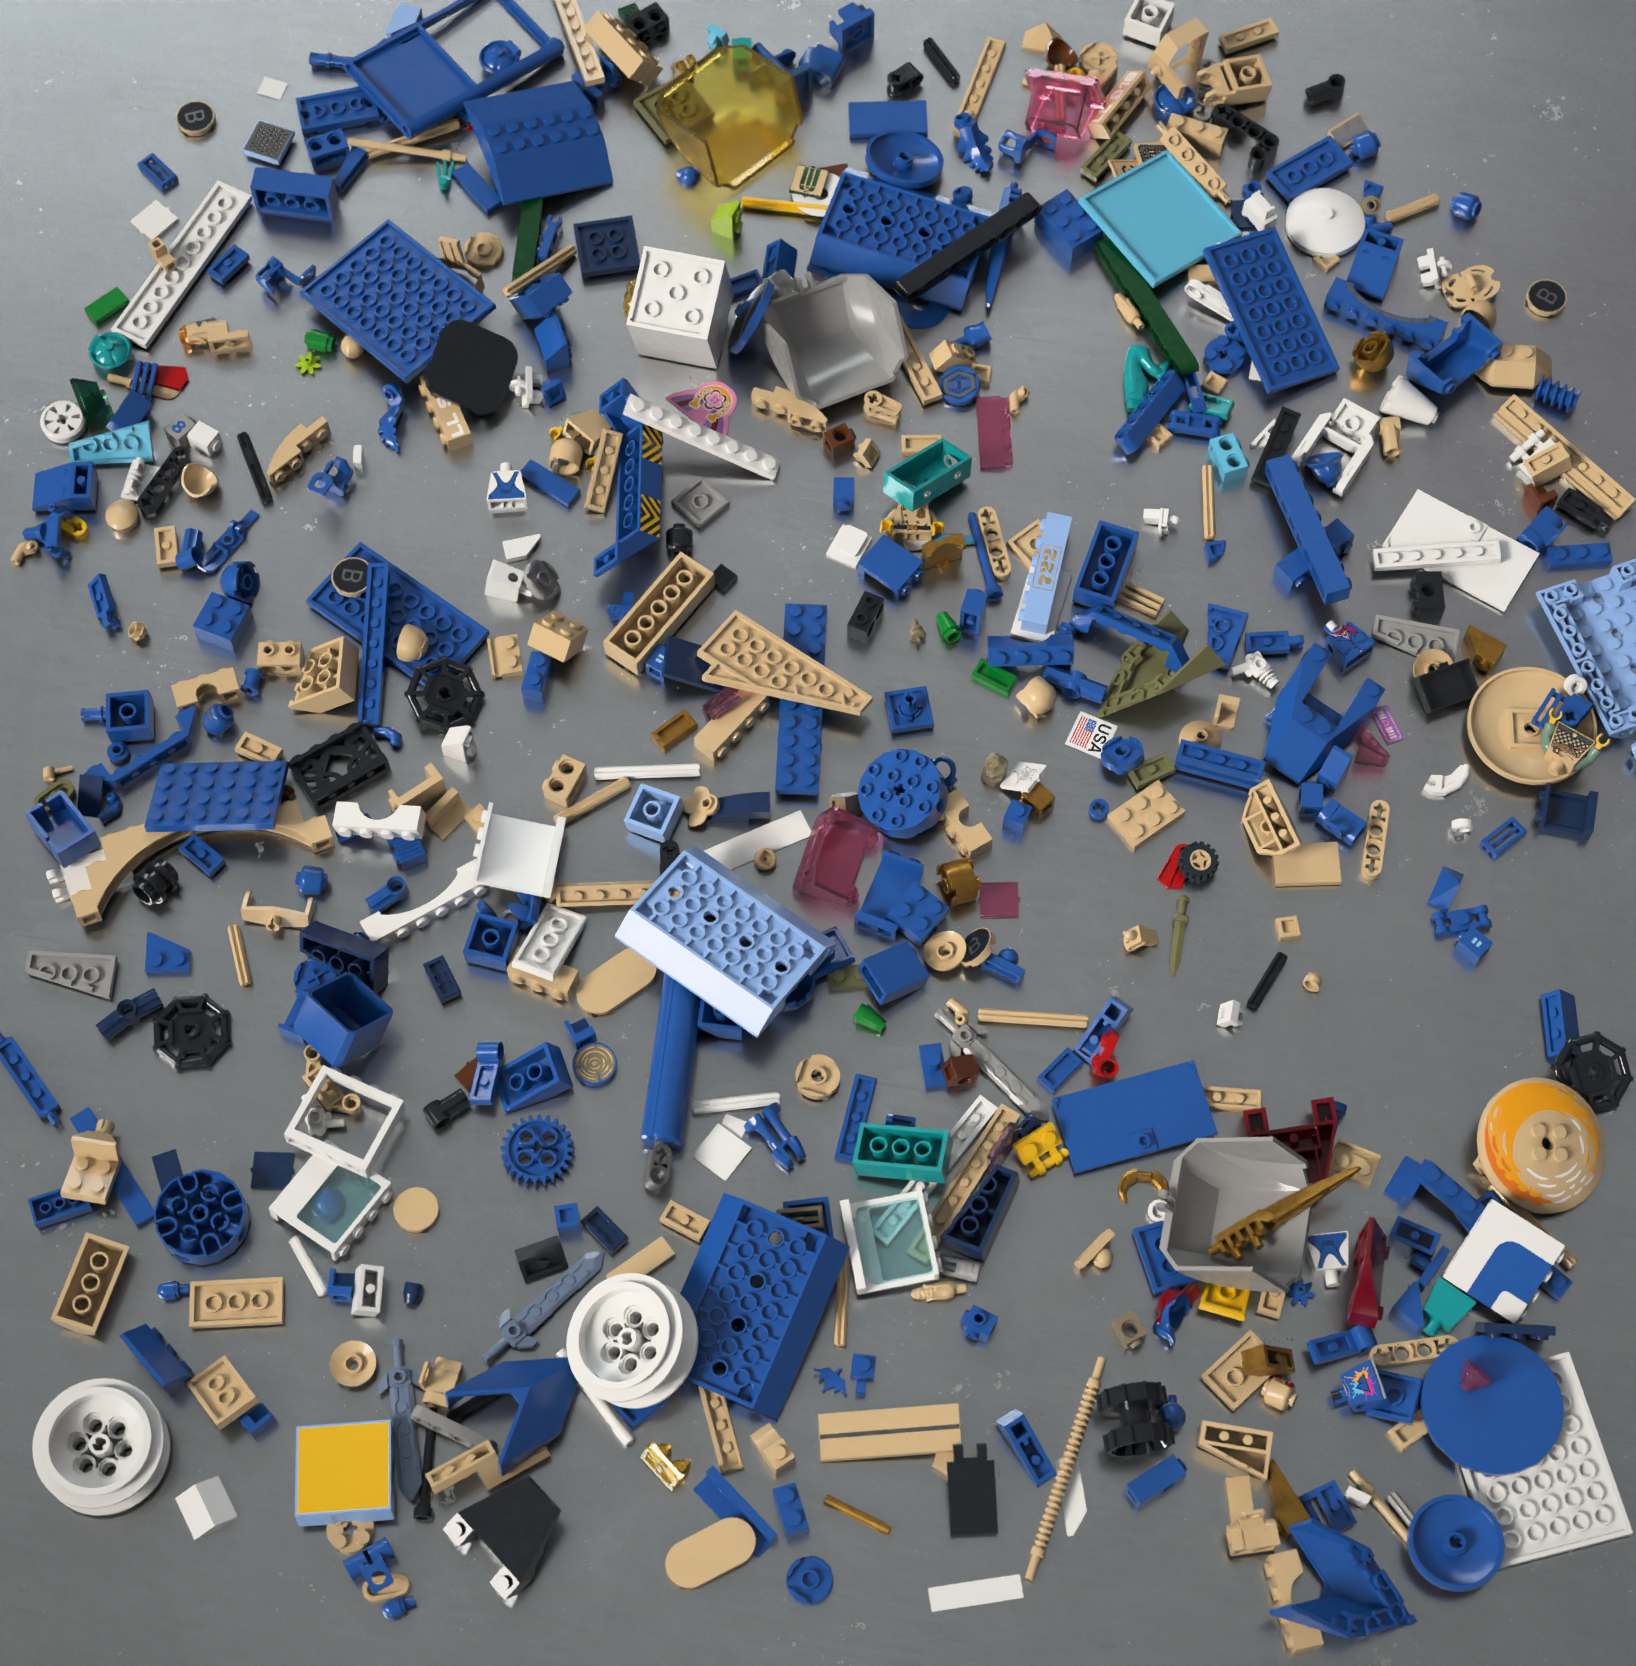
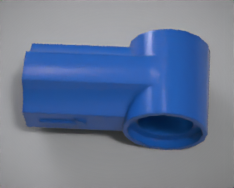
M188 528L185 530L182 551L175 556L176 564L181 570L198 566L204 561L203 553L200 550L203 533L199 529Z
M393 876L389 878L385 886L370 895L365 901L374 913L378 911L381 913L395 902L405 900L409 895V889L402 877ZM396 886H403L400 891H393Z

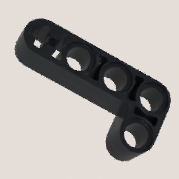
M1225 103L1217 104L1214 107L1212 124L1227 128V136L1251 150L1248 160V168L1251 171H1263L1277 155L1279 138Z

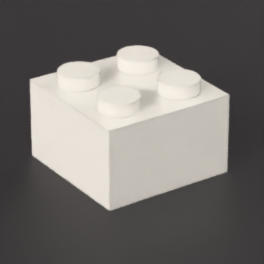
M1135 0L1125 18L1123 35L1158 46L1173 20L1175 4L1166 0Z

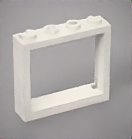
M323 1065L286 1129L284 1136L287 1143L368 1178L405 1111L404 1100L395 1093L388 1094L383 1092L375 1084L367 1085L354 1075L349 1077L342 1074V1071L336 1067L330 1066L329 1068ZM327 1079L392 1108L364 1160L298 1131Z

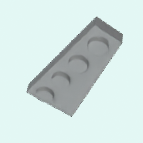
M1376 614L1372 637L1417 657L1423 651L1439 649L1446 652L1451 657L1453 663H1455L1460 630Z
M28 950L25 972L35 977L111 1000L118 958L116 955Z

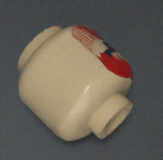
M1274 1376L1272 1379L1268 1378L1261 1392V1395L1264 1396V1402L1280 1411H1284L1288 1406L1293 1407L1298 1398V1394L1295 1393V1384L1279 1376Z

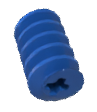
M1543 375L1536 390L1535 399L1539 400L1543 396V403H1547L1551 399L1552 407L1558 402V409L1561 410L1566 406V413H1569L1575 408L1582 390L1575 394V387L1567 391L1568 384L1560 388L1559 380L1553 385L1552 378L1550 377L1545 382V375Z

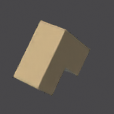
M159 237L148 243L152 258L166 273L177 267L175 259L169 254L166 245Z

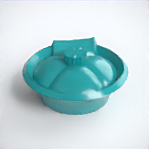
M108 332L100 336L94 335L87 351L95 365L101 368L116 369L128 360L132 347L126 336L116 332Z

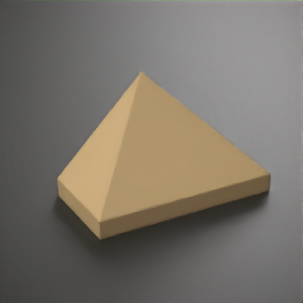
M1045 22L1025 31L1022 49L1045 53L1048 43L1053 38L1058 37L1063 40V37Z

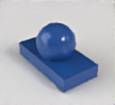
M1004 948L998 955L991 953L981 963L982 966L1018 984H1021L1024 979L1025 969L1017 966L1019 956L1013 948Z

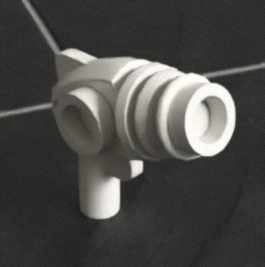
M1259 651L1254 654H1247L1245 663L1231 668L1233 676L1245 672L1247 677L1253 675L1256 679L1260 678L1259 681L1266 684V687H1269L1271 690L1280 683L1278 676H1275L1276 673L1273 672V668H1271V665L1262 657Z
M316 1098L305 1118L309 1135L323 1136L327 1128L345 1127V1119H332V1114L330 1112L325 1113L322 1105Z

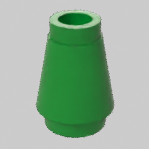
M946 611L940 612L936 619L942 638L948 643L959 640L962 636L961 627Z
M862 1003L853 1016L857 1020L856 1023L881 1032L887 1023L869 1004L866 1006Z

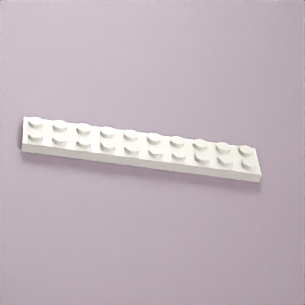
M217 181L167 250L175 259L177 267L166 273L157 264L113 325L111 331L126 336L130 342L147 349L253 200L252 196Z

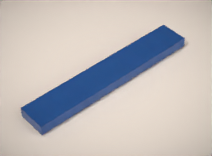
M90 1107L69 1118L78 1133L86 1131L95 1132L98 1120ZM120 1157L121 1165L112 1188L137 1228L154 1218V1209Z

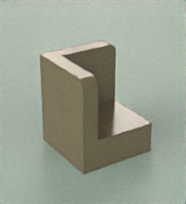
M842 792L828 796L830 818L848 819L863 814L860 808L858 792Z

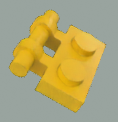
M1052 1122L1044 1124L1012 1144L1023 1165L1032 1163L1033 1168L1027 1171L1031 1179L1037 1175L1045 1174L1048 1168L1055 1164L1059 1165L1063 1162L1064 1158L1069 1156L1066 1148L1057 1151L1055 1146L1062 1143V1140ZM1048 1151L1050 1157L1041 1162L1038 1157Z

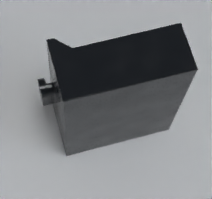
M1470 658L1448 665L1447 661L1435 665L1437 670L1413 678L1426 714L1472 698L1479 689L1470 665Z

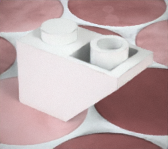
M468 725L449 728L441 744L443 755L467 763L469 758L474 756L477 748L472 728Z

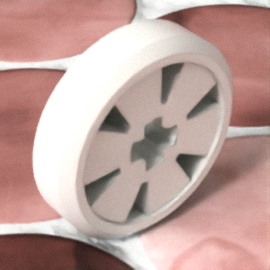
M62 400L52 403L43 411L40 425L45 436L51 441L68 443L78 439L84 433L87 426V418L80 405L72 401ZM65 419L66 423L62 424L61 420Z

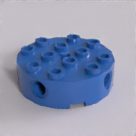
M896 749L883 753L869 764L860 779L858 798L861 810L877 830L893 838L908 839L915 837L916 834L922 833L926 829L929 830L937 824L946 808L948 790L943 775L929 757L916 750Z
M206 1169L195 1170L192 1173H187L180 1178L178 1176L170 1181L158 1196L153 1213L156 1232L169 1253L183 1262L197 1265L219 1262L234 1253L245 1239L250 1222L248 1204L235 1182L220 1172Z

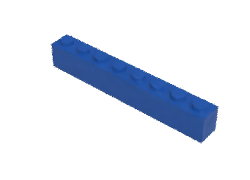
M1290 454L1267 460L1265 474L1324 605L1349 599L1350 590L1352 589L1351 580L1345 576L1343 562L1338 560L1336 547L1333 543H1330L1328 530L1321 523L1320 512L1315 510L1313 497L1306 491V482L1299 475L1297 462L1292 460Z

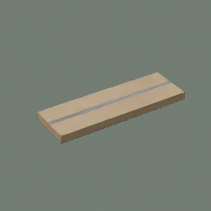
M958 1403L818 1414L821 1462L953 1452V1445L962 1444Z

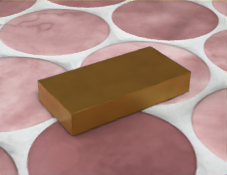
M684 709L653 731L651 737L666 751L698 727V723Z

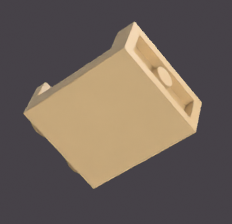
M432 763L424 767L427 780L400 797L392 789L388 791L390 797L388 803L392 807L390 809L392 814L400 805L421 806L425 812L447 792L443 777Z

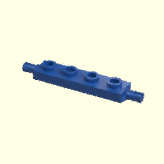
M0 1032L1 1062L39 1118L48 1117L54 1127L58 1126L53 1118L56 1119L58 1124L62 1122L55 1112L60 1107L14 1038L12 1036L5 1038Z

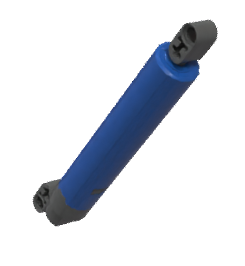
M712 915L704 917L707 922H714L716 920ZM666 973L663 976L640 1137L643 1143L653 1147L647 1154L643 1183L650 1191H657L668 1182L672 1161L671 1149H676L683 1144L701 1000L700 997ZM652 1174L660 1178V1183L653 1180Z

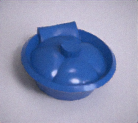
M495 40L489 42L481 49L479 61L484 69L496 74L518 62L522 52L511 40Z
M1162 84L1154 93V103L1167 116H1170L1171 113L1178 115L1187 114L1194 109L1196 93L1186 86L1185 93L1183 94L1184 98L1177 100L1165 84Z

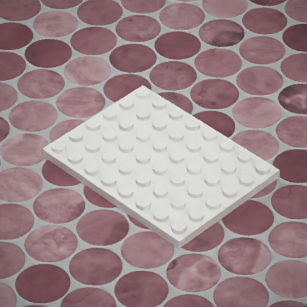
M1569 1352L1542 1358L1558 1382L1564 1407L1562 1427L1551 1450L1537 1464L1512 1475H1482V1473L1469 1469L1466 1470L1461 1467L1471 1498L1484 1505L1494 1515L1502 1529L1505 1550L1499 1569L1633 1534Z

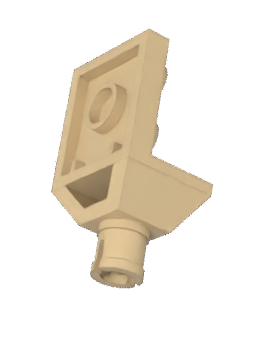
M104 1119L98 1120L95 1132L86 1131L72 1136L71 1142L74 1158L60 1191L62 1198L106 1205L121 1165L117 1142L112 1137L115 1124L110 1120H106L104 1127Z

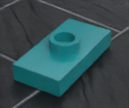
M1203 393L1206 411L1197 413L1218 416L1228 420L1235 406L1234 400ZM1191 403L1189 404V411H1193Z

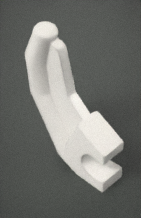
M1468 764L1460 765L1451 775L1447 776L1431 775L1428 781L1432 782L1434 786L1426 784L1423 791L1431 795L1446 796L1460 789L1469 778L1470 766Z

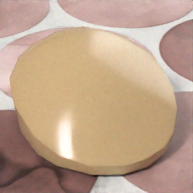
M119 499L113 502L106 510L105 519L107 524L119 533L132 531L139 521V512L136 504L130 499Z

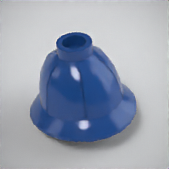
M1330 452L1317 454L1305 459L1304 465L1311 468L1315 478L1319 482L1324 483L1326 488L1338 484L1337 479L1342 471L1341 459L1344 453Z

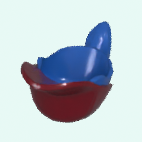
M1195 1281L1183 1289L1170 1286L1158 1299L1157 1311L1159 1315L1153 1327L1155 1332L1167 1339L1171 1346H1174L1176 1343L1173 1330L1181 1325L1185 1314L1191 1309V1304L1200 1295V1287Z

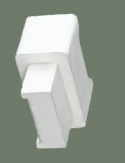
M1260 190L1244 201L1242 215L1246 216L1258 231L1275 227L1278 217L1274 212L1275 207H1271L1268 201L1261 195Z

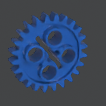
M530 1114L529 1121L527 1122L520 1118L521 1125L513 1123L514 1131L506 1130L509 1138H502L505 1146H501L500 1149L501 1152L505 1153L501 1155L502 1161H507L504 1164L505 1169H510V1176L517 1174V1182L524 1178L526 1186L530 1181H533L535 1187H537L538 1181H542L543 1185L546 1186L547 1179L555 1183L554 1176L557 1175L562 1178L561 1170H569L566 1163H573L572 1157L569 1156L575 1154L574 1148H571L574 1145L573 1139H569L571 1137L570 1131L564 1132L566 1130L565 1124L558 1127L559 1121L557 1118L551 1122L550 1115H547L545 1120H542L541 1114H538L537 1119L534 1120ZM525 1136L533 1137L530 1142L525 1143L521 1141ZM548 1136H553L555 1138V1140L552 1143L544 1142L545 1138ZM537 1147L541 1148L539 1149V1153H534ZM524 1157L531 1158L528 1164L520 1163V1160ZM546 1158L554 1159L550 1165H544L542 1162Z

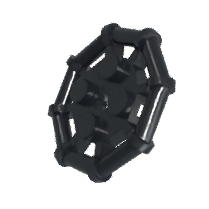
M441 656V658L421 666L417 665L414 668V674L408 689L404 692V697L408 699L416 716V722H421L441 730L444 734H447L451 727L463 726L468 723L473 724L482 698L485 697V692L481 690L474 675V668L450 660L446 656ZM441 667V672L435 676H430L427 673ZM447 667L455 671H458L462 674L460 676H457L455 674L447 672ZM421 677L427 681L424 690L416 691ZM467 677L473 691L465 689L463 684L464 678ZM444 689H447L451 697L443 699L439 691L443 692ZM416 697L423 698L424 704L427 707L424 711H422ZM467 697H472V703L467 711L463 705ZM430 712L443 716V722L427 715ZM457 712L463 715V717L451 722L448 721V716L454 715Z
M207 993L195 996L172 997L173 1000L157 1017H153V1051L164 1057L176 1070L189 1067L211 1066L212 1061L227 1046L231 1045L230 1011L222 1008ZM198 1004L197 1008H182L184 1005ZM207 1006L216 1014L210 1017L204 1013L203 1009ZM178 1008L177 1016L170 1021L166 1020ZM218 1021L221 1022V1035L214 1032V1023ZM190 1026H194V1029L197 1030L193 1035L186 1033ZM163 1027H168V1038L163 1040ZM213 1040L217 1041L218 1043L206 1055L204 1049H207ZM170 1045L176 1047L179 1050L178 1056H175L166 1047ZM200 1052L202 1056L199 1058L184 1059L185 1055L188 1053Z
M1599 1031L1572 1039L1567 1038L1554 1064L1550 1067L1553 1070L1555 1081L1565 1084L1562 1071L1568 1072L1572 1084L1570 1088L1584 1094L1586 1102L1594 1112L1619 1107L1620 1100L1629 1084L1634 1080V1077L1631 1076L1625 1047H1621L1607 1039ZM1589 1043L1593 1044L1592 1050L1581 1052L1577 1047ZM1600 1045L1612 1051L1613 1054L1608 1056L1601 1053L1602 1051L1599 1050ZM1572 1051L1575 1057L1570 1062V1066H1563ZM1615 1059H1618L1622 1075H1619L1616 1072L1614 1064ZM1590 1067L1598 1071L1594 1080L1588 1076ZM1616 1079L1621 1080L1614 1094H1612L1610 1091L1611 1085ZM1604 1094L1607 1097V1100L1593 1103L1594 1096Z

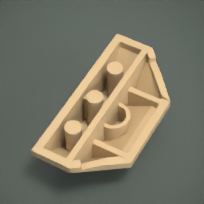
M1503 344L1501 356L1496 361H1491L1473 374L1492 387L1534 389L1539 386L1543 375H1545L1544 381L1552 377V358L1534 345Z
M1267 779L1249 790V798L1245 805L1242 822L1256 852L1260 855L1283 857L1301 847L1300 835L1271 780Z

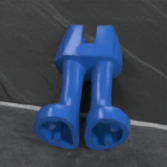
M775 1102L764 1108L761 1113L773 1125L781 1137L782 1143L768 1128L760 1113L749 1119L745 1123L744 1129L750 1133L754 1131L759 1132L773 1151L771 1156L788 1170L794 1166V1163L787 1154V1151L790 1150L798 1161L804 1159L806 1154L798 1137L792 1136L782 1123L779 1116L781 1106Z

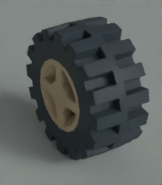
M1196 841L1187 845L1182 850L1177 859L1179 860L1177 867H1180L1178 871L1180 874H1184V879L1189 878V882H1205L1217 871L1219 866L1217 859L1219 856L1218 854L1215 855L1216 850L1214 848L1211 849L1210 844L1204 845V842L1200 841L1197 843Z

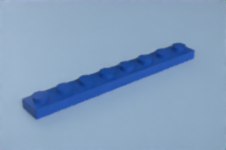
M368 563L358 722L363 721L366 727H380L391 569L389 563Z
M1431 1160L1414 1177L1415 1180L1473 1228L1485 1209L1483 1204ZM1553 1265L1550 1269L1553 1271L1551 1277L1546 1283L1542 1281L1540 1287L1557 1301L1573 1281Z

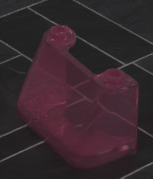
M835 805L821 813L813 824L793 883V890L803 895L846 907L855 905L859 899V893L854 883L865 851L870 847H874L878 841L877 833L879 828Z

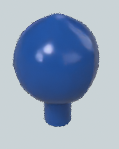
M1169 1395L1168 1404L1162 1406L1158 1411V1422H1168L1169 1427L1172 1426L1173 1431H1177L1184 1425L1186 1413L1183 1407L1177 1403V1396Z

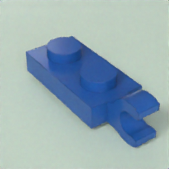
M549 214L547 217L548 228L547 231H543V243L536 252L539 264L550 258L553 254L558 239V231L562 227V217H559L557 222H552V215Z
M99 573L88 584L89 592L98 620H102V625L105 629L112 624L113 629L116 630L121 625V622L113 614L116 607L106 574Z
M1288 630L1245 633L1247 654H1254L1259 651L1261 655L1289 653L1290 648L1300 650L1303 649L1304 635L1289 636Z

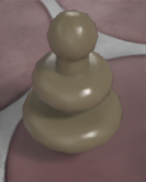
M913 619L911 621L912 626L909 639L912 642L920 643L926 638V632L919 625L918 620Z

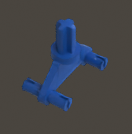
M50 503L48 510L52 513L46 521L38 524L37 527L25 528L22 531V535L25 540L38 539L40 542H43L45 548H47L45 551L51 553L53 557L68 560L71 557L68 554H71V552L65 550L60 545L62 518L72 519L74 512L68 510L65 505Z

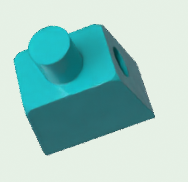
M1439 1277L1433 1285L1422 1310L1423 1317L1428 1320L1423 1331L1432 1337L1436 1335L1439 1329L1449 1333L1472 1310L1476 1301Z

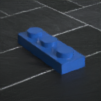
M1609 542L1551 546L1546 549L1549 569L1610 565L1613 561Z

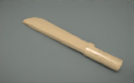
M111 373L107 376V381L126 385V388L132 387L133 379ZM139 381V385H138V389H137L138 391H139V388H140L141 381ZM146 383L144 393H147L149 383ZM154 385L153 395L157 397L172 399L179 393V391Z

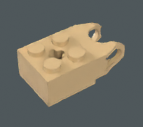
M1260 54L1225 59L1221 63H1215L1200 70L1195 76L1197 83L1214 88L1205 94L1203 100L1205 104L1214 106L1220 103L1230 106L1267 100L1273 86Z

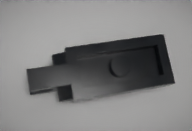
M1569 487L1556 503V506L1592 528H1598L1607 533L1613 525L1614 521L1606 517L1607 514L1603 511L1604 508Z

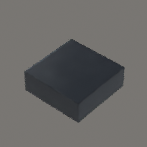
M720 564L713 572L715 587L723 593L737 580V575L723 564Z

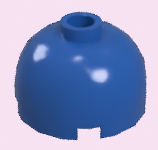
M237 561L225 567L220 577V585L226 597L241 603L253 601L250 599L252 596H257L260 587L259 573H255L253 568L256 567L255 564L250 561Z

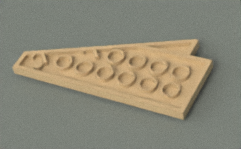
M737 610L726 619L697 651V656L711 665L702 675L704 682L858 716L866 710L873 700L871 695Z

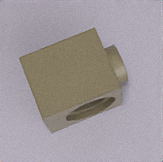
M1134 1310L1113 1320L1111 1327L1125 1350L1130 1347L1136 1349L1145 1343L1144 1340L1146 1339L1147 1332ZM1129 1327L1133 1328L1136 1331V1335L1128 1336L1124 1330Z

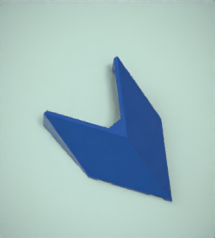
M568 1357L504 1361L446 1391L445 1399L446 1405L449 1408L465 1396L511 1393L518 1402V1410L498 1460L499 1474L503 1477L560 1434L579 1382L571 1370Z
M1312 1518L1290 1525V1532L1323 1581V1590L1319 1599L1272 1609L1269 1615L1346 1639L1418 1622L1415 1616L1409 1614L1403 1605L1404 1599L1385 1570L1379 1568L1373 1558L1375 1555L1369 1547Z

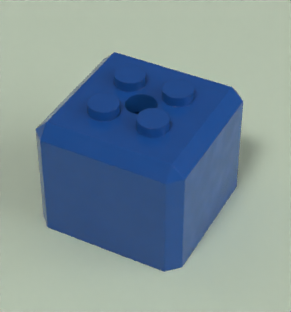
M345 972L308 991L295 1020L294 1031L333 1067L341 1068L378 1048L393 1015V1009L354 973Z

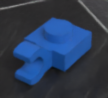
M853 1353L850 1378L857 1379L856 1395L865 1396L866 1381H874L876 1356Z

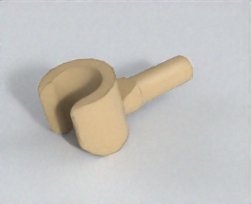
M46 766L43 769V780L45 782H53L55 774L72 771L73 766L61 768Z

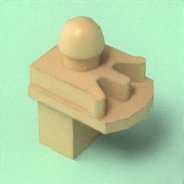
M1137 925L1126 932L1123 931L1124 946L1129 952L1142 946L1152 947L1159 943L1156 930L1146 929L1144 925Z

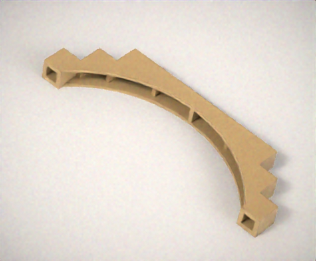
M297 800L283 802L279 808L275 830H265L298 840L313 848L314 853L335 847L326 816H314L308 821H304ZM145 824L130 826L119 832H110L100 837L106 860L95 861L85 866L92 889L80 890L76 894L70 895L80 926L84 927L103 921L101 915L117 887L144 860L166 846L191 836L193 833L200 834L208 831L146 832Z

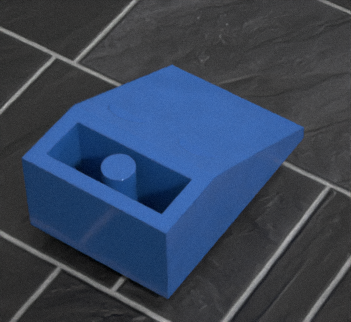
M1365 227L1347 278L1348 282L1355 284L1354 289L1358 293L1383 300L1404 239Z
M93 461L70 462L35 473L32 510L49 511L48 508L50 507L48 505L50 503L65 505L68 510H95L98 473Z

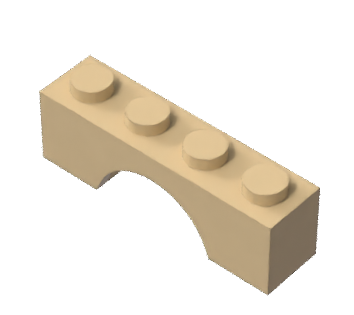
M1297 1549L1271 1554L1266 1559L1267 1563H1264L1266 1575L1271 1577L1273 1582L1271 1587L1272 1597L1274 1601L1278 1600L1279 1607L1293 1604L1291 1588L1294 1581L1303 1574ZM1279 1618L1281 1625L1284 1624L1287 1634H1284L1287 1648H1291L1293 1654L1318 1649L1323 1646L1324 1641L1320 1630Z

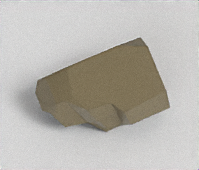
M997 753L988 755L981 774L984 784L996 787L1003 782L1008 769V761L1004 756Z

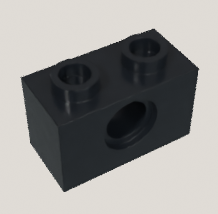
M1416 571L1414 579L1410 581V591L1414 592L1412 610L1416 611V618H1442L1445 610L1442 571Z

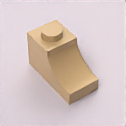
M770 1423L750 1435L751 1440L776 1476L796 1463L795 1455Z

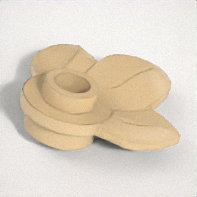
M705 786L696 787L694 796H689L682 801L684 804L683 811L690 814L688 820L689 827L703 824L709 815H715L720 809L718 798L712 795Z

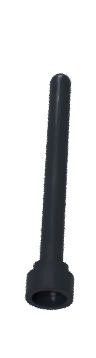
M435 1407L429 1408V1410L437 1413V1409ZM427 1427L420 1500L417 1503V1507H414L413 1518L421 1521L432 1520L433 1509L429 1503L430 1484L425 1474L432 1470L435 1431Z

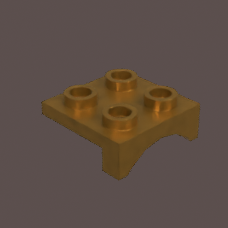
M962 532L949 534L939 540H930L922 545L921 560L923 561V570L937 566L941 572H944L942 564H945L947 570H950L949 562L960 559L962 557V550L967 548Z

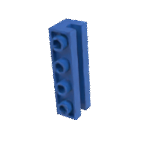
M1181 739L1174 767L1177 770L1251 789L1260 784L1266 761Z

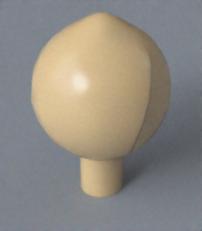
M348 335L342 339L341 351L346 357L355 359L362 356L365 349Z

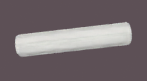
M294 1236L289 1240V1243L319 1297L327 1295L328 1284L302 1236Z

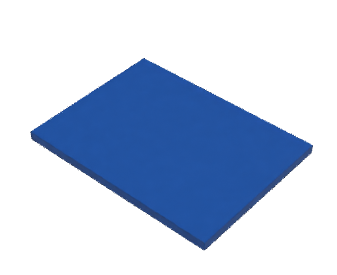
M389 219L299 292L302 298L405 383L410 382L429 365L439 337L438 334L445 325L459 319L477 325L496 309L495 303Z

